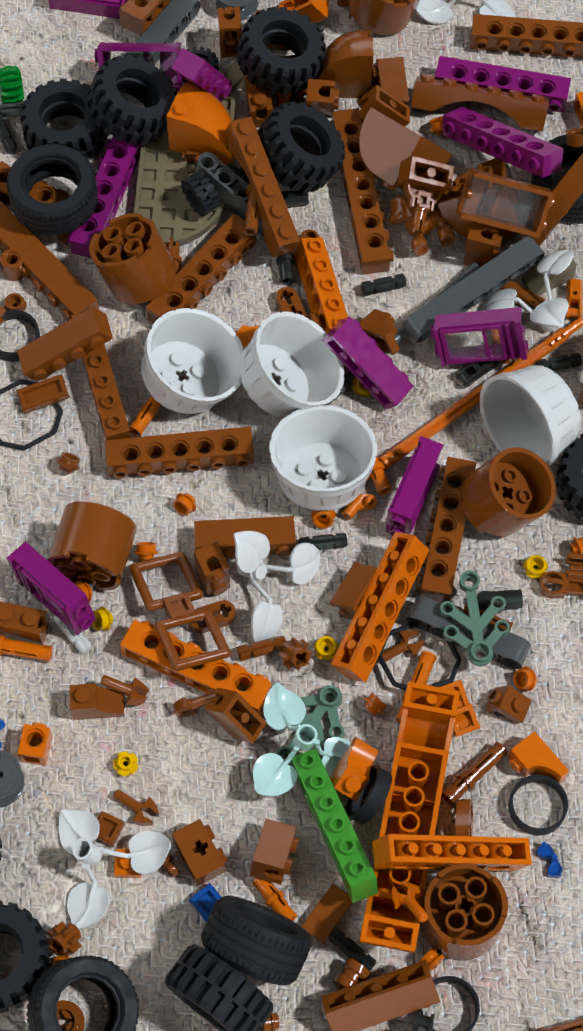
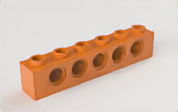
M323 237L301 238L294 253L295 262L311 313L319 314L322 321V329L328 334L338 321L347 318L348 315ZM343 364L344 371H348V368Z
M400 532L394 533L331 662V665L348 679L366 683L429 552V549L415 535Z
M134 619L120 644L122 655L203 693L214 692L217 688L238 692L259 715L263 710L266 696L272 688V683L269 682L267 677L261 674H251L242 665L237 663L230 664L223 661L224 659L203 664L204 666L199 670L187 668L175 671L171 666L154 625L147 621H142L141 623ZM168 632L177 653L181 654L180 659L206 653L198 645L192 642H182L178 640L176 635ZM149 642H156L158 644L152 649L146 647ZM219 673L225 674L227 676L224 680L218 681L213 678L216 674ZM246 684L250 688L247 691H239L237 686Z
M387 834L372 841L375 869L443 870L450 865L471 863L486 871H517L532 865L529 838Z

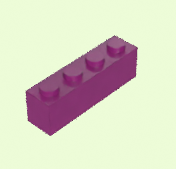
M182 48L171 68L190 83L213 94L222 103L223 99L230 94L232 82L207 61Z
M350 316L338 321L322 339L324 344L385 410L397 406L414 387L409 381L408 376L393 364L392 359L380 350L376 341L369 337L361 329V325Z

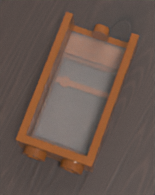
M469 168L455 213L462 219L540 238L541 232H544L546 229V217L548 211L554 205L555 198L554 193L546 187Z

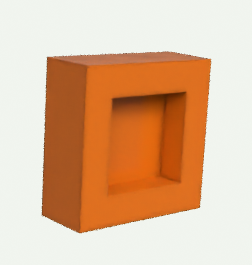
M115 849L118 852L131 853L129 849ZM115 856V878H142V874L137 873L131 867V858L126 859Z

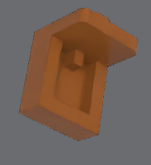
M509 685L496 687L488 696L486 710L490 713L498 711L519 724L524 722L532 700Z

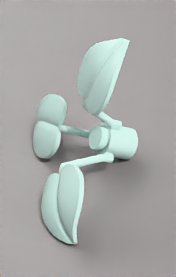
M278 682L270 689L264 701V720L273 730L279 731L287 727L289 731H296L293 737L294 748L285 761L278 754L267 753L260 756L254 764L252 772L254 791L266 797L280 796L287 793L294 786L297 780V772L288 764L298 750L308 751L312 746H315L318 754L323 756L321 761L330 777L351 743L344 738L332 737L325 741L323 751L319 745L320 741L317 739V730L309 724L300 725L306 714L305 704L299 696Z

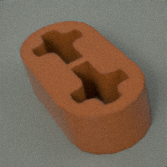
M282 287L277 291L276 304L280 313L294 311L295 314L306 315V311L293 288ZM284 296H286L288 299H290V304H289V305H288L286 299H283Z
M227 600L195 609V611L206 608L210 609L220 628L233 623L236 617L235 606ZM225 608V611L228 612V617L220 614V610ZM205 620L204 625H200L198 622L189 623L190 628L195 633L202 634L210 631Z
M471 799L457 800L456 836H472L473 804Z

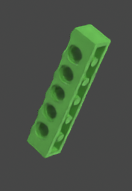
M313 749L292 758V766L297 772V782L352 903L378 894L376 875L317 750Z

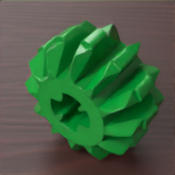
M10 65L0 68V95L3 103L22 102L24 99L21 72L17 66Z

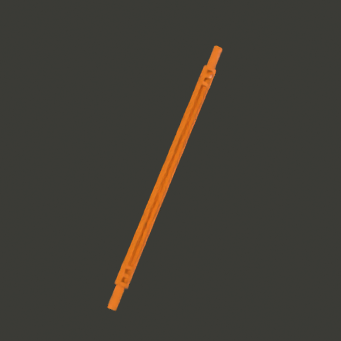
M579 317L565 328H559L530 349L527 360L518 358L494 376L533 365L537 360H540L566 342L571 334L583 326V319ZM483 384L378 457L380 463L384 464L387 470L418 447L420 436L430 439L480 403V392Z

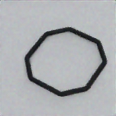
M19 379L0 389V395L20 384L32 385L38 382ZM58 402L54 403L58 414L52 431L26 445L5 442L1 438L0 445L27 450L55 435L60 424L63 409Z
M413 622L390 631L388 638L391 635L400 633V631L414 628L418 624ZM446 641L456 658L450 678L430 686L441 687L454 681L461 664V657L453 642ZM385 642L378 660L390 683L394 687L406 690L407 685L395 681L381 655L386 645Z

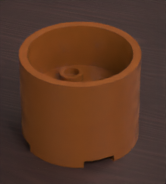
M349 0V8L355 21L365 30H372V33L378 35H393L407 27L419 0Z
M130 213L108 221L110 225L99 234L95 233L92 237L89 252L114 298L121 303L133 305L148 302L161 295L173 282L176 274V265L153 220L144 218L139 213Z
M519 447L508 448L498 453L466 477L463 482V502H461L468 521L481 533L487 532L500 538L507 537L549 511L556 494L554 477L545 461L534 452Z
M85 501L69 503L64 508L47 560L74 584L77 581H82L88 585H97V589L101 591L114 590L120 585L137 527L128 516L111 507Z
M471 863L454 864L441 870L429 884L422 908L428 914V919L423 923L420 922L423 935L432 948L436 946L439 954H443L450 959L471 960L485 954L496 942L508 912L507 895L499 879L488 871L477 867L476 864ZM461 904H464L466 908H470L468 913L460 909Z

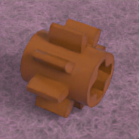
M292 637L290 641L282 644L283 647L279 656L284 660L283 665L288 669L293 666L299 671L301 667L309 664L310 655L313 652L307 648L309 644L303 639L298 641Z
M61 921L48 931L49 936H51L48 940L49 948L58 956L64 954L65 957H69L82 946L78 942L81 938V932L72 923L65 925Z

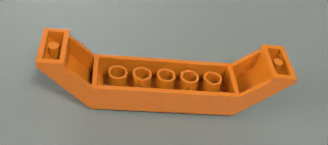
M408 682L391 771L392 783L386 797L379 838L387 834L435 835L460 691ZM373 867L377 879L378 894L372 895L367 899L359 942L415 953L420 922L407 906L403 905L397 909L394 908L392 887L394 886L398 893L407 895L403 889L402 881L415 884L420 888L421 896L415 900L422 907L428 870L375 869Z

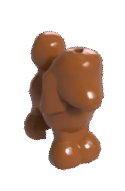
M401 195L391 199L389 203L391 215L388 221L393 225L405 223L407 232L414 237L411 241V249L416 257L428 253L429 249L425 237L434 229L438 230L437 235L443 247L455 242V233L444 220L438 202L435 203L434 212L427 213L425 233L415 234L410 232L413 212L407 208V198Z

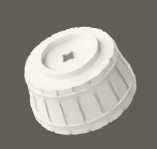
M181 308L165 313L152 325L145 342L141 372L148 392L162 406L177 413L195 414L209 410L218 402L229 397L242 383L239 364L244 348L239 337L235 335L236 333L233 329L224 323L223 320L203 310ZM182 371H185L188 381L185 379L183 381H179V376L176 374V372L181 373Z
M277 312L263 320L254 332L250 343L243 350L239 364L240 378H242V384L249 397L264 411L282 418L291 415L290 413L298 409L324 406L333 401L339 395L344 384V366L322 341L327 333L318 324L309 320V318L297 313L294 314L293 312ZM271 374H274L275 377H279V378H280V381H279V384H280V385H278V384L273 380Z
M530 365L512 372H503L487 379L481 388L480 411L483 422L491 440L500 452L512 447L525 448L537 454L549 466L572 444L580 432V410L571 389L557 373H554V371L547 367Z
M321 405L310 409H298L290 413L291 415L283 418L274 429L269 445L271 462L282 491L297 505L309 510L331 511L348 505L362 492L375 464L377 442L371 428L369 429L368 424L353 412L336 406ZM317 471L327 472L326 480L316 479Z

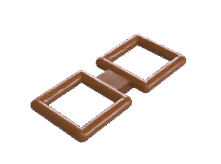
M177 552L130 564L129 571L148 611H155L164 608L168 618L157 621L154 627L175 671L230 656L231 651L212 611L208 608L195 611L191 601L201 599L203 591L185 553ZM178 563L191 591L153 600L141 572ZM205 620L218 650L180 659L167 629Z

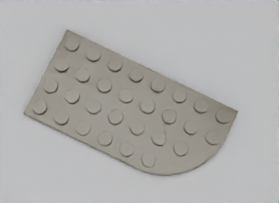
M228 95L223 99L222 104L232 121H234L236 95ZM167 128L157 140L141 144L134 213H139L142 217L153 220L165 245L171 242L169 238L173 237V246H175V241L183 245L207 233L223 215L226 204L220 200V207L204 217L200 216L198 212L196 213L193 207L191 208L190 202L186 200V195L182 192L181 181L194 173L196 163L194 160L187 161L185 158L183 159V153L169 150Z

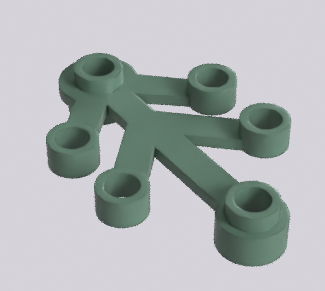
M468 570L461 574L459 586L466 594L469 617L455 608L454 603L451 601H445L441 604L440 615L444 618H452L470 631L473 641L459 633L458 627L452 624L444 628L443 637L446 641H455L468 651V659L472 664L486 666L493 659L494 652L492 647L501 637H505L509 633L510 625L506 620H498L495 623L493 632L485 640L482 631L496 614L504 611L506 601L501 596L493 597L490 606L480 617L476 590L480 584V577L476 572ZM471 581L473 583V586H466L465 582ZM500 602L502 607L497 608L493 603ZM450 607L452 611L447 613L443 608ZM503 625L506 627V630L500 631L497 627ZM452 630L456 635L449 636L447 631ZM476 652H483L485 656L479 658L476 656Z
M327 685L322 687L317 695L300 697L305 707L317 706L312 713L305 714L300 725L309 724L317 730V739L320 741L319 745L322 750H324L325 739L321 719L326 712L331 726L329 728V738L344 737V728L340 725L337 708L342 703V693L337 687ZM332 696L334 701L327 702L325 697ZM287 727L279 731L272 729V731L276 734H282L286 731ZM339 730L341 735L334 736L332 731ZM293 740L288 746L280 747L276 754L281 757L288 756L294 748Z

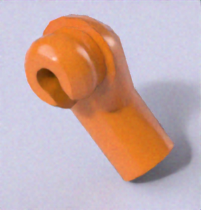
M360 494L344 508L342 515L351 520L358 511L371 510L376 507L378 500L374 495Z

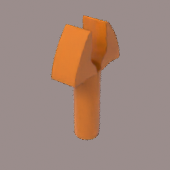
M402 881L403 889L407 893L405 895L398 893L397 889L393 886L392 900L394 908L397 909L405 905L419 922H425L428 919V914L415 900L421 896L420 888L415 884Z

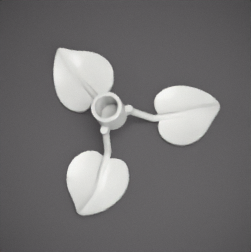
M420 0L415 10L422 19L429 23L444 24L452 19L453 12L449 7L456 0H451L449 3L446 0ZM481 0L483 6L480 8L479 14L516 17L511 7L504 0Z
M573 250L552 252L544 256L537 265L538 273L544 274L548 302H543L532 310L520 298L516 297L517 292L515 289H502L489 296L482 304L480 311L513 308L515 303H519L530 313V320L534 324L541 325L544 331H550L556 327L563 328L569 304L564 298L552 299L549 276L550 274L558 275L570 265L574 256Z
M256 531L236 532L233 535L236 548L237 571L239 575L249 578L248 583L253 585L267 601L258 602L252 612L251 636L252 641L257 642L269 639L278 632L282 625L283 612L280 605L272 604V598L256 581L263 579L268 569L291 572L293 583L305 584L318 571L320 553L313 544L300 543L294 547L290 554V567L267 565L262 560L268 556L270 551L268 538Z
M61 810L59 816L61 845L66 852L83 862L82 868L86 870L92 882V885L85 882L80 883L71 890L67 900V910L71 923L77 926L78 929L90 927L105 915L109 907V892L103 887H97V880L90 868L91 865H95L101 860L102 854L126 859L131 858V867L134 871L142 875L152 874L163 865L170 851L171 841L165 835L155 831L139 832L129 841L128 846L131 853L109 850L93 843L100 831V824L96 816L87 811Z

